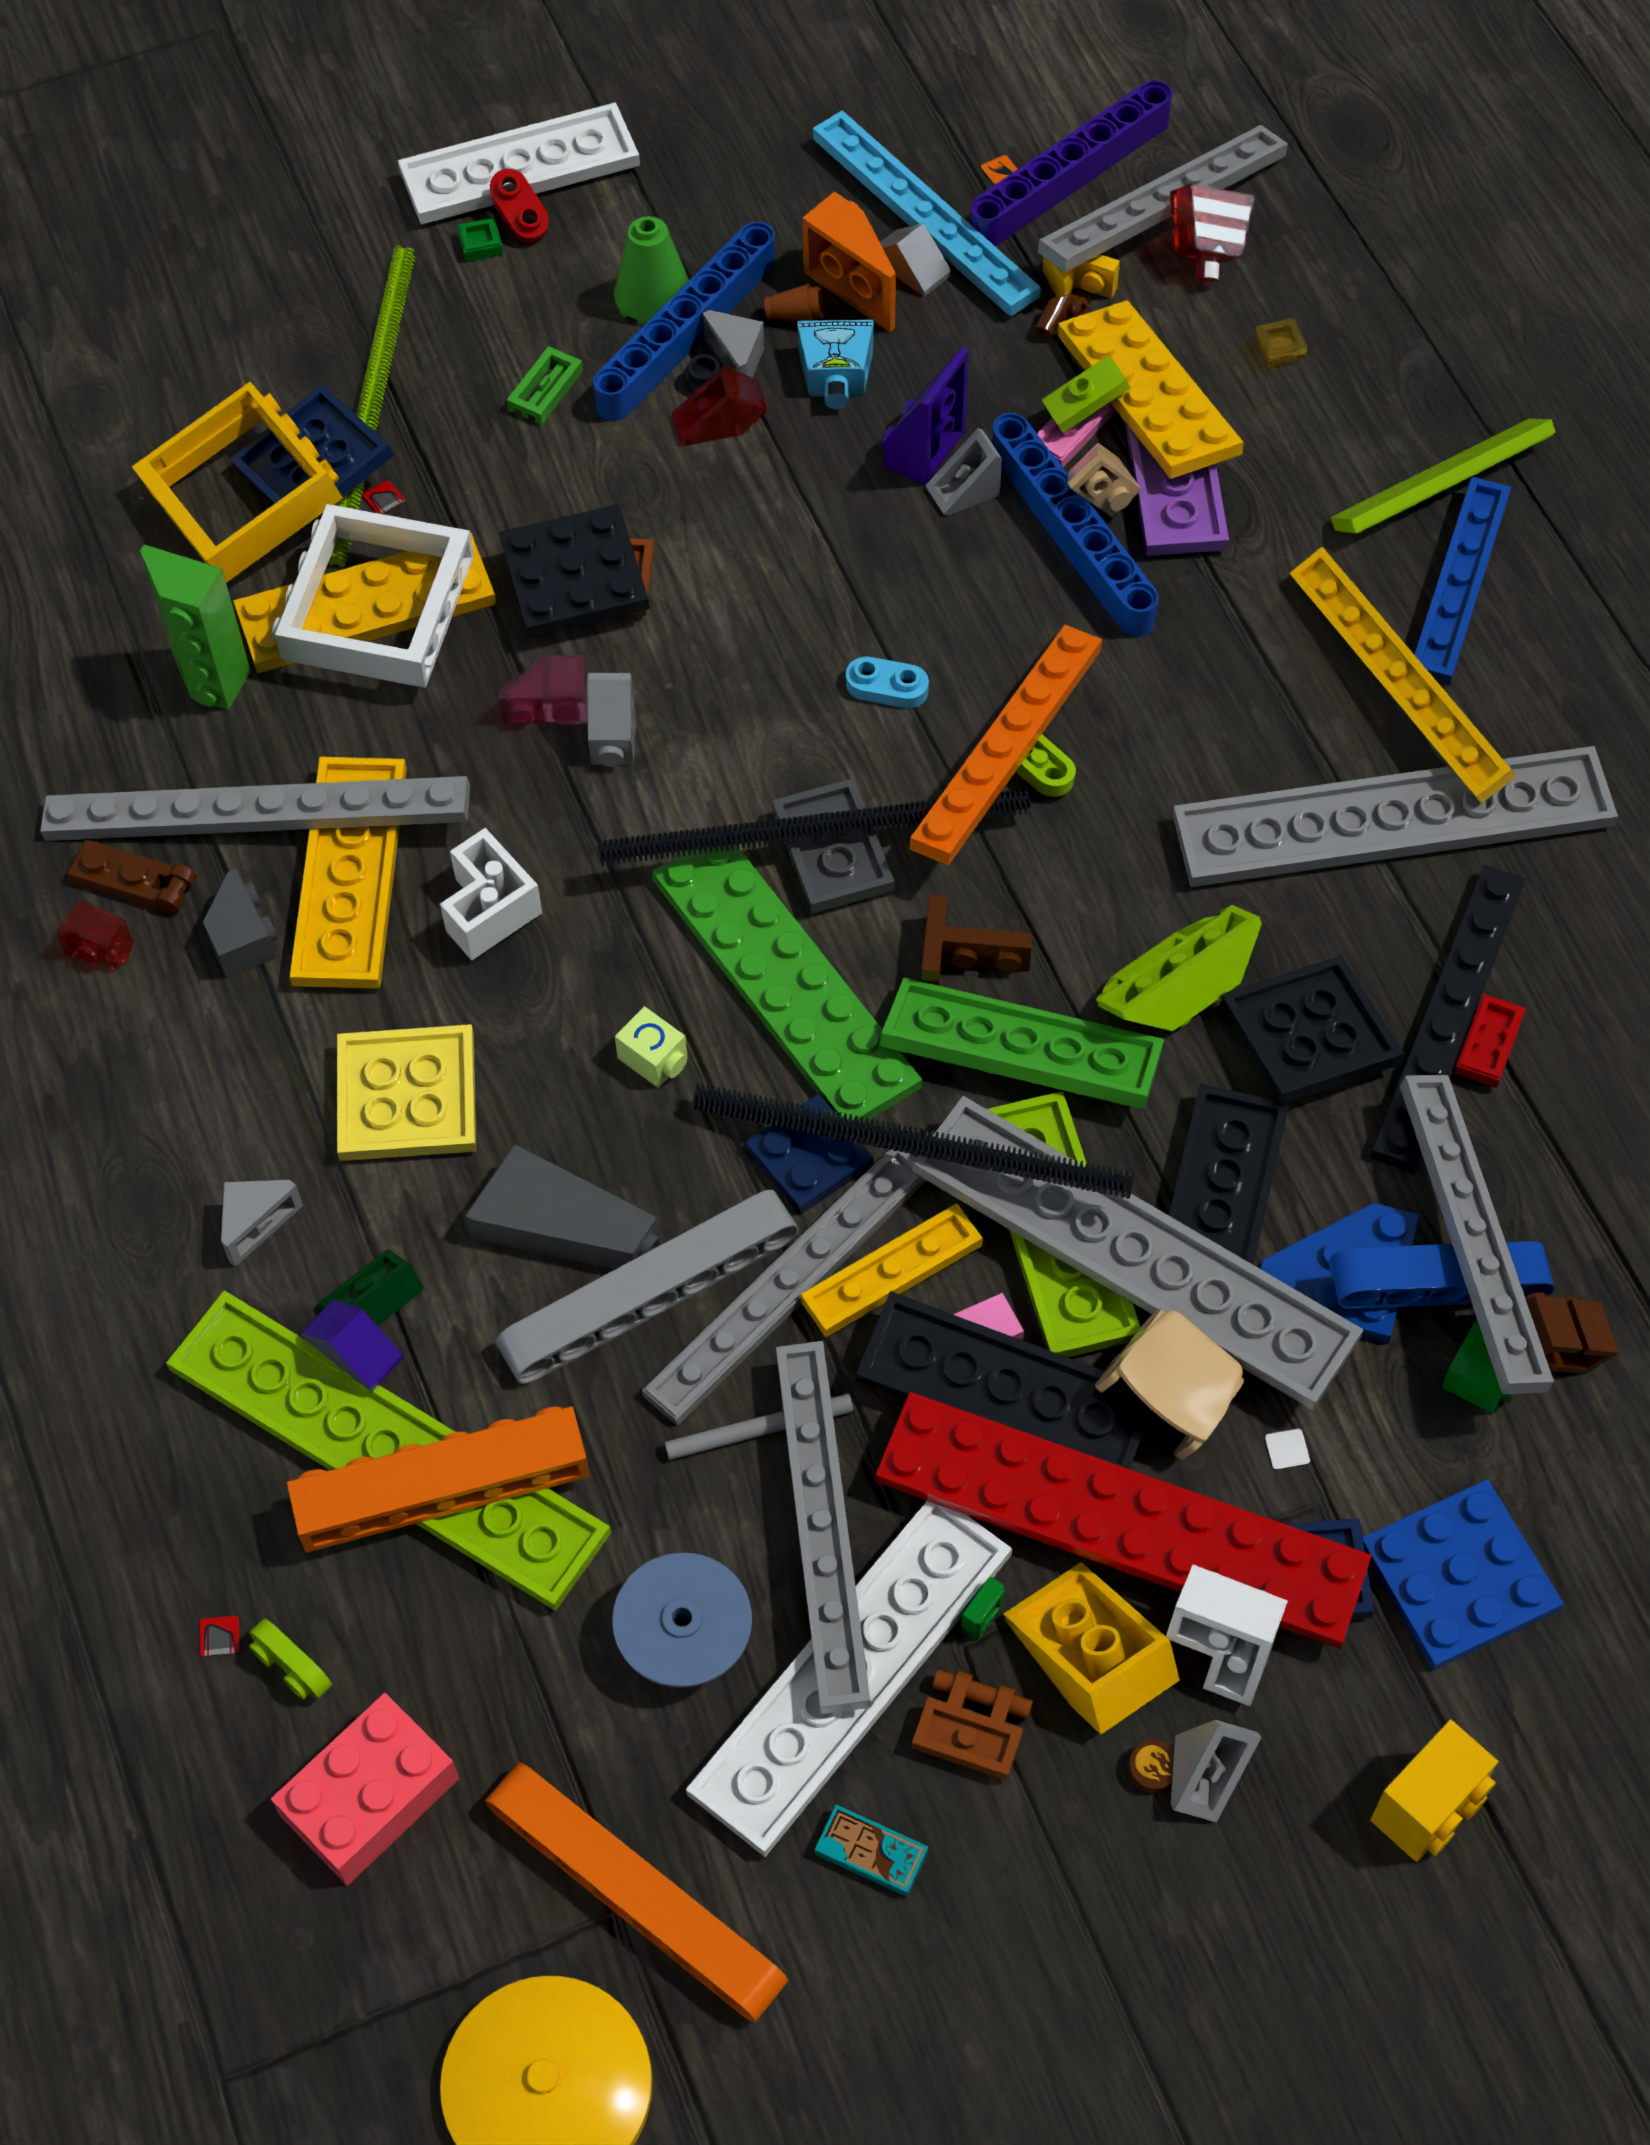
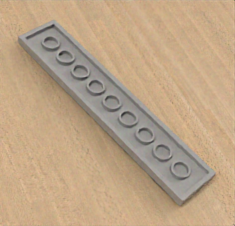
M1595 746L1503 759L1516 777L1482 804L1449 766L1175 805L1173 808V819L1191 887L1615 826L1618 815Z
M962 1096L936 1131L939 1132V1138H941L942 1133H944L945 1139L947 1134H950V1140L955 1135V1141H957L958 1136H961V1142L966 1137L967 1144L969 1139L972 1138V1145H974L976 1139L977 1146H979L980 1141H983V1147L988 1142V1148H990L991 1143H994V1149L999 1144V1150L1005 1145L1006 1152L1008 1146H1010L1011 1153L1013 1148L1016 1147V1154H1018L1019 1148L1022 1149V1155L1025 1149L1027 1150V1156H1029L1030 1151H1033V1157L1038 1152V1158L1041 1157V1153H1044L1045 1160L1047 1154H1049L1050 1161L1053 1155H1055V1162H1057L1058 1156L1061 1157V1163H1063L1064 1157L1066 1158V1164L1071 1159L965 1096ZM920 1155L912 1163V1172L1150 1314H1153L1159 1308H1162L1165 1312L1169 1310L1180 1312L1238 1361L1244 1370L1314 1410L1362 1336L1364 1329L1131 1194L1129 1199H1126V1197L1120 1198V1196L1115 1197V1194L1111 1196L1109 1193L1103 1194L1098 1193V1191L1081 1190V1188L1077 1189L1070 1187V1185H1058V1183L1043 1182L1042 1179L1036 1180L1025 1178V1176L1019 1177V1175L1004 1174L1003 1171L997 1172L992 1171V1169L975 1168V1166L970 1167V1165L965 1166L964 1164L948 1162V1160L942 1161V1159H931V1157L926 1158V1156L922 1157Z

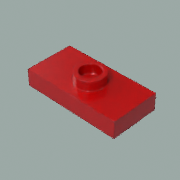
M1483 993L1454 1074L1497 1088L1526 1008Z

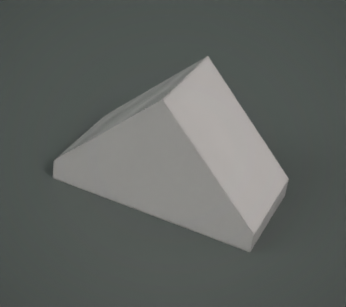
M924 223L895 230L880 242L896 273V277L923 297L951 277V269Z
M712 310L704 312L705 342L740 393L747 391L764 351L763 322Z
M977 428L926 484V488L943 514L950 516L1000 496L1002 458L984 431Z
M291 1180L224 1182L221 1242L232 1265L236 1267L303 1207L297 1186Z
M1213 1720L1175 1735L1171 1806L1173 1810L1217 1822L1261 1739L1259 1733Z

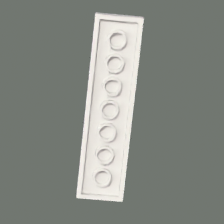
M926 1501L856 1585L871 1708L821 1714L811 1639L687 1787V1796L766 1857L962 1617V1614L990 1576L994 1578L1011 1557L1012 1548L969 1516Z

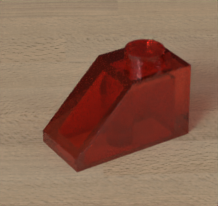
M723 365L672 412V417L680 444L688 446L740 436L767 412V407L758 380Z

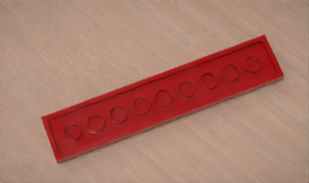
M909 1392L875 1475V1482L1179 1592H1182L1192 1565L1216 1572L1224 1577L1287 1600L1288 1602L1279 1628L1340 1650L1372 1557L1371 1554L913 1392Z

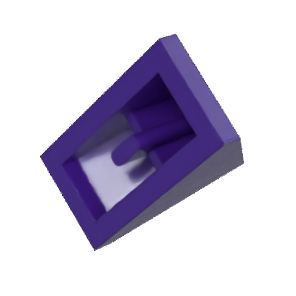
M332 1300L301 1333L305 1340L371 1393L404 1359L402 1353L362 1308L337 1300Z

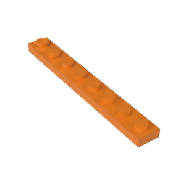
M1068 625L1063 626L910 837V850L948 866L1101 652V638Z

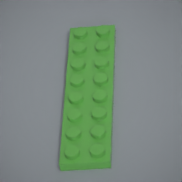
M734 844V850L729 845V851H726L724 846L722 852L720 846H718V852L713 847L712 853L707 848L706 854L704 848H702V854H699L697 849L696 855L691 850V855L689 856L688 851H686L685 856L681 854L680 857L677 856L652 871L653 882L817 1094H820L833 1111H836L837 1115L839 1112H842L843 1118L844 1113H847V1119H849V1115L852 1114L853 1120L855 1115H858V1121L863 1116V1122H865L866 1117L869 1120L922 1088V1078L900 1051L880 1046L883 1029L740 849L737 850L736 844Z

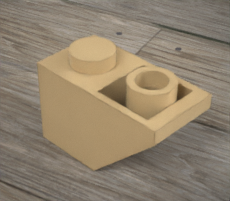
M1099 443L1068 471L1067 484L1070 488L1111 517L1128 506L1131 499L1142 490L1121 460Z

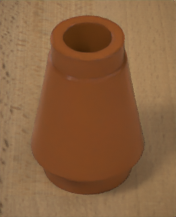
M805 284L765 297L764 299L765 313L768 321L798 322L814 321V319L823 318V300L819 286L811 287L810 284Z

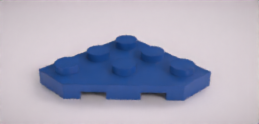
M1372 1203L1264 1259L1261 1270L1364 1329L1361 1337L1389 1344L1398 1307L1345 1309L1340 1307L1328 1261L1333 1254L1348 1248L1412 1245L1419 1214Z

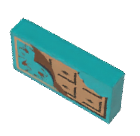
M835 1805L814 1851L818 1857L908 1897L929 1847L839 1805Z

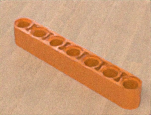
M518 1762L485 1800L487 1807L500 1820L750 2022H757L789 1981L785 1974L769 1959L527 1765Z

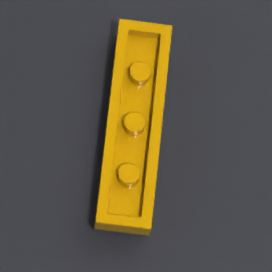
M956 1203L801 1293V1303L827 1338L883 1305L890 1291L902 1294L982 1247L983 1238Z

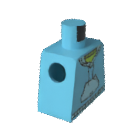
M873 320L798 321V352L808 394L811 396H825L827 407L841 409L847 406L849 396H861L865 393L873 355Z

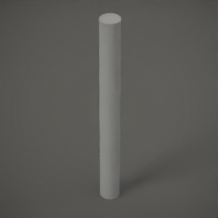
M849 1393L831 1398L833 1417L853 1412ZM784 1411L666 1441L664 1443L668 1459L673 1460L786 1430Z

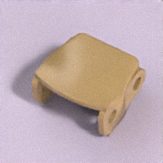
M1159 1308L1145 1321L1125 1349L1113 1359L1095 1383V1387L1102 1393L1122 1377L1132 1391L1152 1411L1171 1426L1186 1434L1174 1452L1177 1458L1183 1460L1194 1453L1208 1439L1225 1415L1231 1400L1242 1386L1244 1379L1242 1378L1243 1369L1239 1362L1183 1314L1176 1310L1165 1312L1162 1308Z

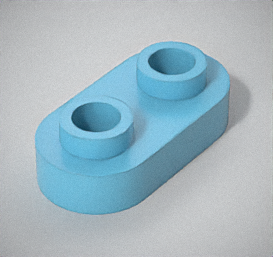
M866 656L853 660L846 669V688L853 697L859 700L909 709L920 706L928 697L929 679L926 672L918 666ZM906 680L911 681L912 683H904L902 681Z

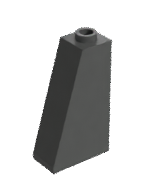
M516 1144L465 1215L470 1237L478 1241L614 1270L661 1244L657 1217Z

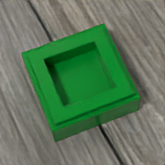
M495 218L457 225L465 263L503 255Z
M990 1576L962 1614L961 1632L975 1641L982 1636L1004 1605L1005 1589L1002 1583Z

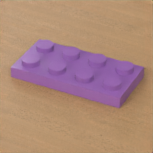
M1126 423L1133 478L1142 489L1136 497L1146 556L1228 550L1229 536L1216 464L1170 479Z

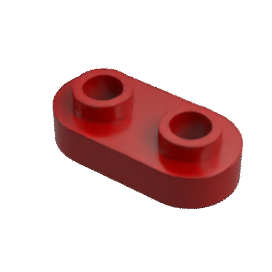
M514 169L498 171L490 181L489 194L492 203L517 240L527 244L539 242L548 231L549 217L546 209L522 173ZM505 183H512L516 189L508 192L502 186ZM532 215L536 218V222L533 224L525 223L523 217Z

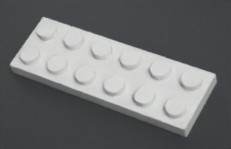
M615 102L398 160V165L419 222L422 225L494 205L489 194L490 181L498 171L503 169H514L522 173L535 194L640 166V159L636 146ZM505 183L502 186L508 192L516 189L512 183Z

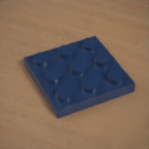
M323 384L287 412L301 432L297 436L299 440L306 436L320 454V457L316 460L320 463L326 459L340 478L334 484L342 497L394 456L390 446ZM269 428L230 458L235 469L272 505L310 479ZM315 518L314 520H312L310 523H308L306 526H304L303 528H301L299 531L301 532L302 530H304L307 526H309V525H310L313 521H315L317 518Z

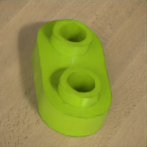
M1041 735L1016 772L1041 794L1057 797L1068 793L1072 789L1076 768L1068 756L1044 735Z
M263 1618L249 1632L254 1640L249 1646L250 1650L267 1667L270 1668L276 1663L287 1673L283 1678L284 1682L302 1700L308 1695L318 1700L332 1686L325 1673L266 1618Z

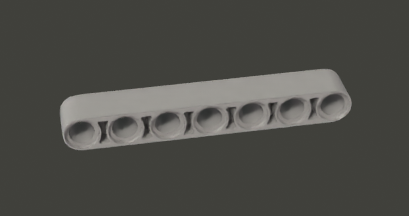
M774 1190L762 1191L514 1323L499 1334L495 1344L520 1384L531 1383L784 1247L795 1238L799 1227Z

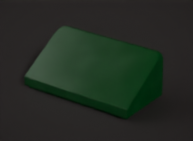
M388 1249L321 1300L316 1307L322 1312L332 1300H337L362 1308L373 1322L379 1326L421 1293L423 1285L412 1266Z

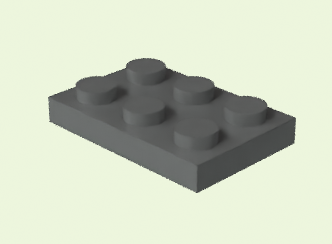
M854 778L772 800V810L776 821L779 818L781 820L782 818L788 820V817L793 819V817L798 818V816H802L804 819V815L809 817V815L814 816V814H818L820 816V813L825 815V813L830 814L834 812L836 814V811L841 813V811L846 812L850 810L852 812L853 809L857 811V809L863 810V808H866ZM868 828V834H866L865 829H863V834H861L860 829H858L857 835L852 830V836H850L849 830L847 831V836L842 831L841 837L836 832V838H834L833 832L831 833V838H828L826 833L825 839L820 834V840H818L816 834L815 840H812L810 835L809 841L804 836V842H802L801 836H799V842H796V838L793 837V843H791L790 838H788V844L785 843L811 914L895 891V881L875 830L871 833V829Z

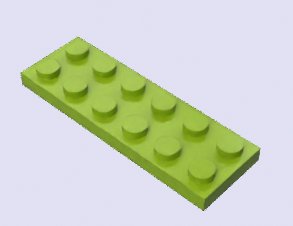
M1063 1091L987 1109L1074 1161L1077 1160L1078 1163L1083 1161V1166H1086V1160ZM1009 1230L1047 1350L1065 1357H1072L1127 1344L1141 1328L1132 1302Z

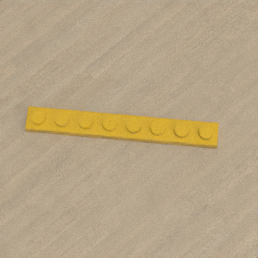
M1323 547L1290 572L1296 583L1481 804L1516 777L1512 769Z

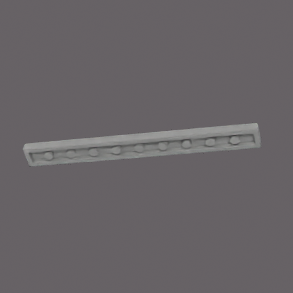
M467 776L48 795L45 799L40 832L45 841L467 822L470 783Z

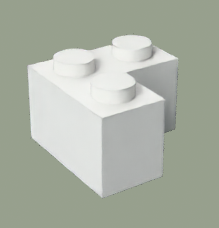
M486 828L450 851L455 878L463 889L440 903L445 930L471 960H474L542 914L537 883Z
M1192 1565L1175 1606L1166 1637L1173 1642L1213 1657L1203 1689L1251 1706L1288 1601L1263 1590L1224 1577L1216 1572Z

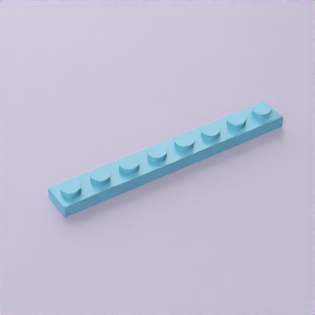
M843 110L813 128V140L909 226L924 223L942 256L1010 317L1040 298L1041 287Z

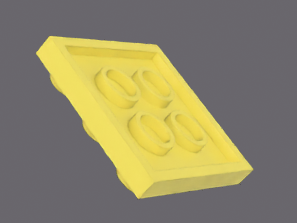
M472 1024L337 1034V1154L340 1161L477 1152L474 1033Z

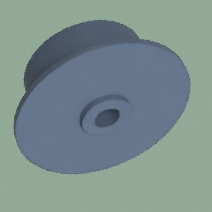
M672 1553L648 1561L629 1576L617 1595L613 1608L612 1625L615 1641L620 1653L630 1667L638 1674L660 1685L687 1688L706 1684L717 1679L739 1660L750 1638L752 1610L744 1586L726 1566L700 1554Z

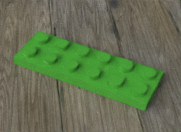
M903 977L882 1030L880 1046L1145 1110L1162 1053L1164 1039Z

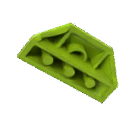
M1231 905L1220 911L1221 915L1203 918L1176 931L1111 976L1104 986L1102 994L1096 999L1098 1006L1124 1020L1169 1031H1174L1188 1024L1195 1015L1211 1004L1220 1001L1223 993L1229 992L1241 984L1262 925L1260 917Z

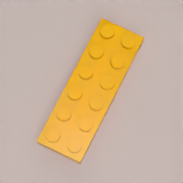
M1128 300L1058 323L1057 336L1084 370H1087L1106 356H1111L1131 388L1110 403L1170 479L1242 455L1244 442Z
M472 533L470 535L474 558L452 617L496 605L495 593ZM405 551L324 574L302 629L368 642L416 628L443 557ZM289 585L233 600L257 674L294 663L281 660L277 642L272 639L274 622L277 617H282L286 607L285 598Z
M320 757L316 783L406 779L405 759ZM400 825L310 829L290 969L292 986L380 989Z

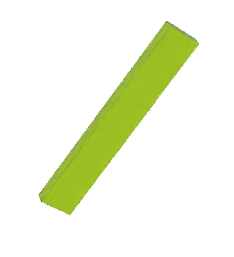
M1529 418L1332 516L1331 520L1335 531L1357 534L1553 436L1556 432L1552 419Z

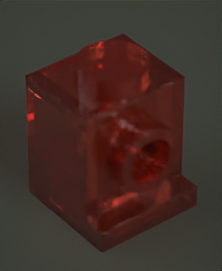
M83 900L78 902L56 932L65 956L73 959L78 954L90 964L97 965L102 963L112 969H115L118 964L123 963L128 958L134 943L124 919Z

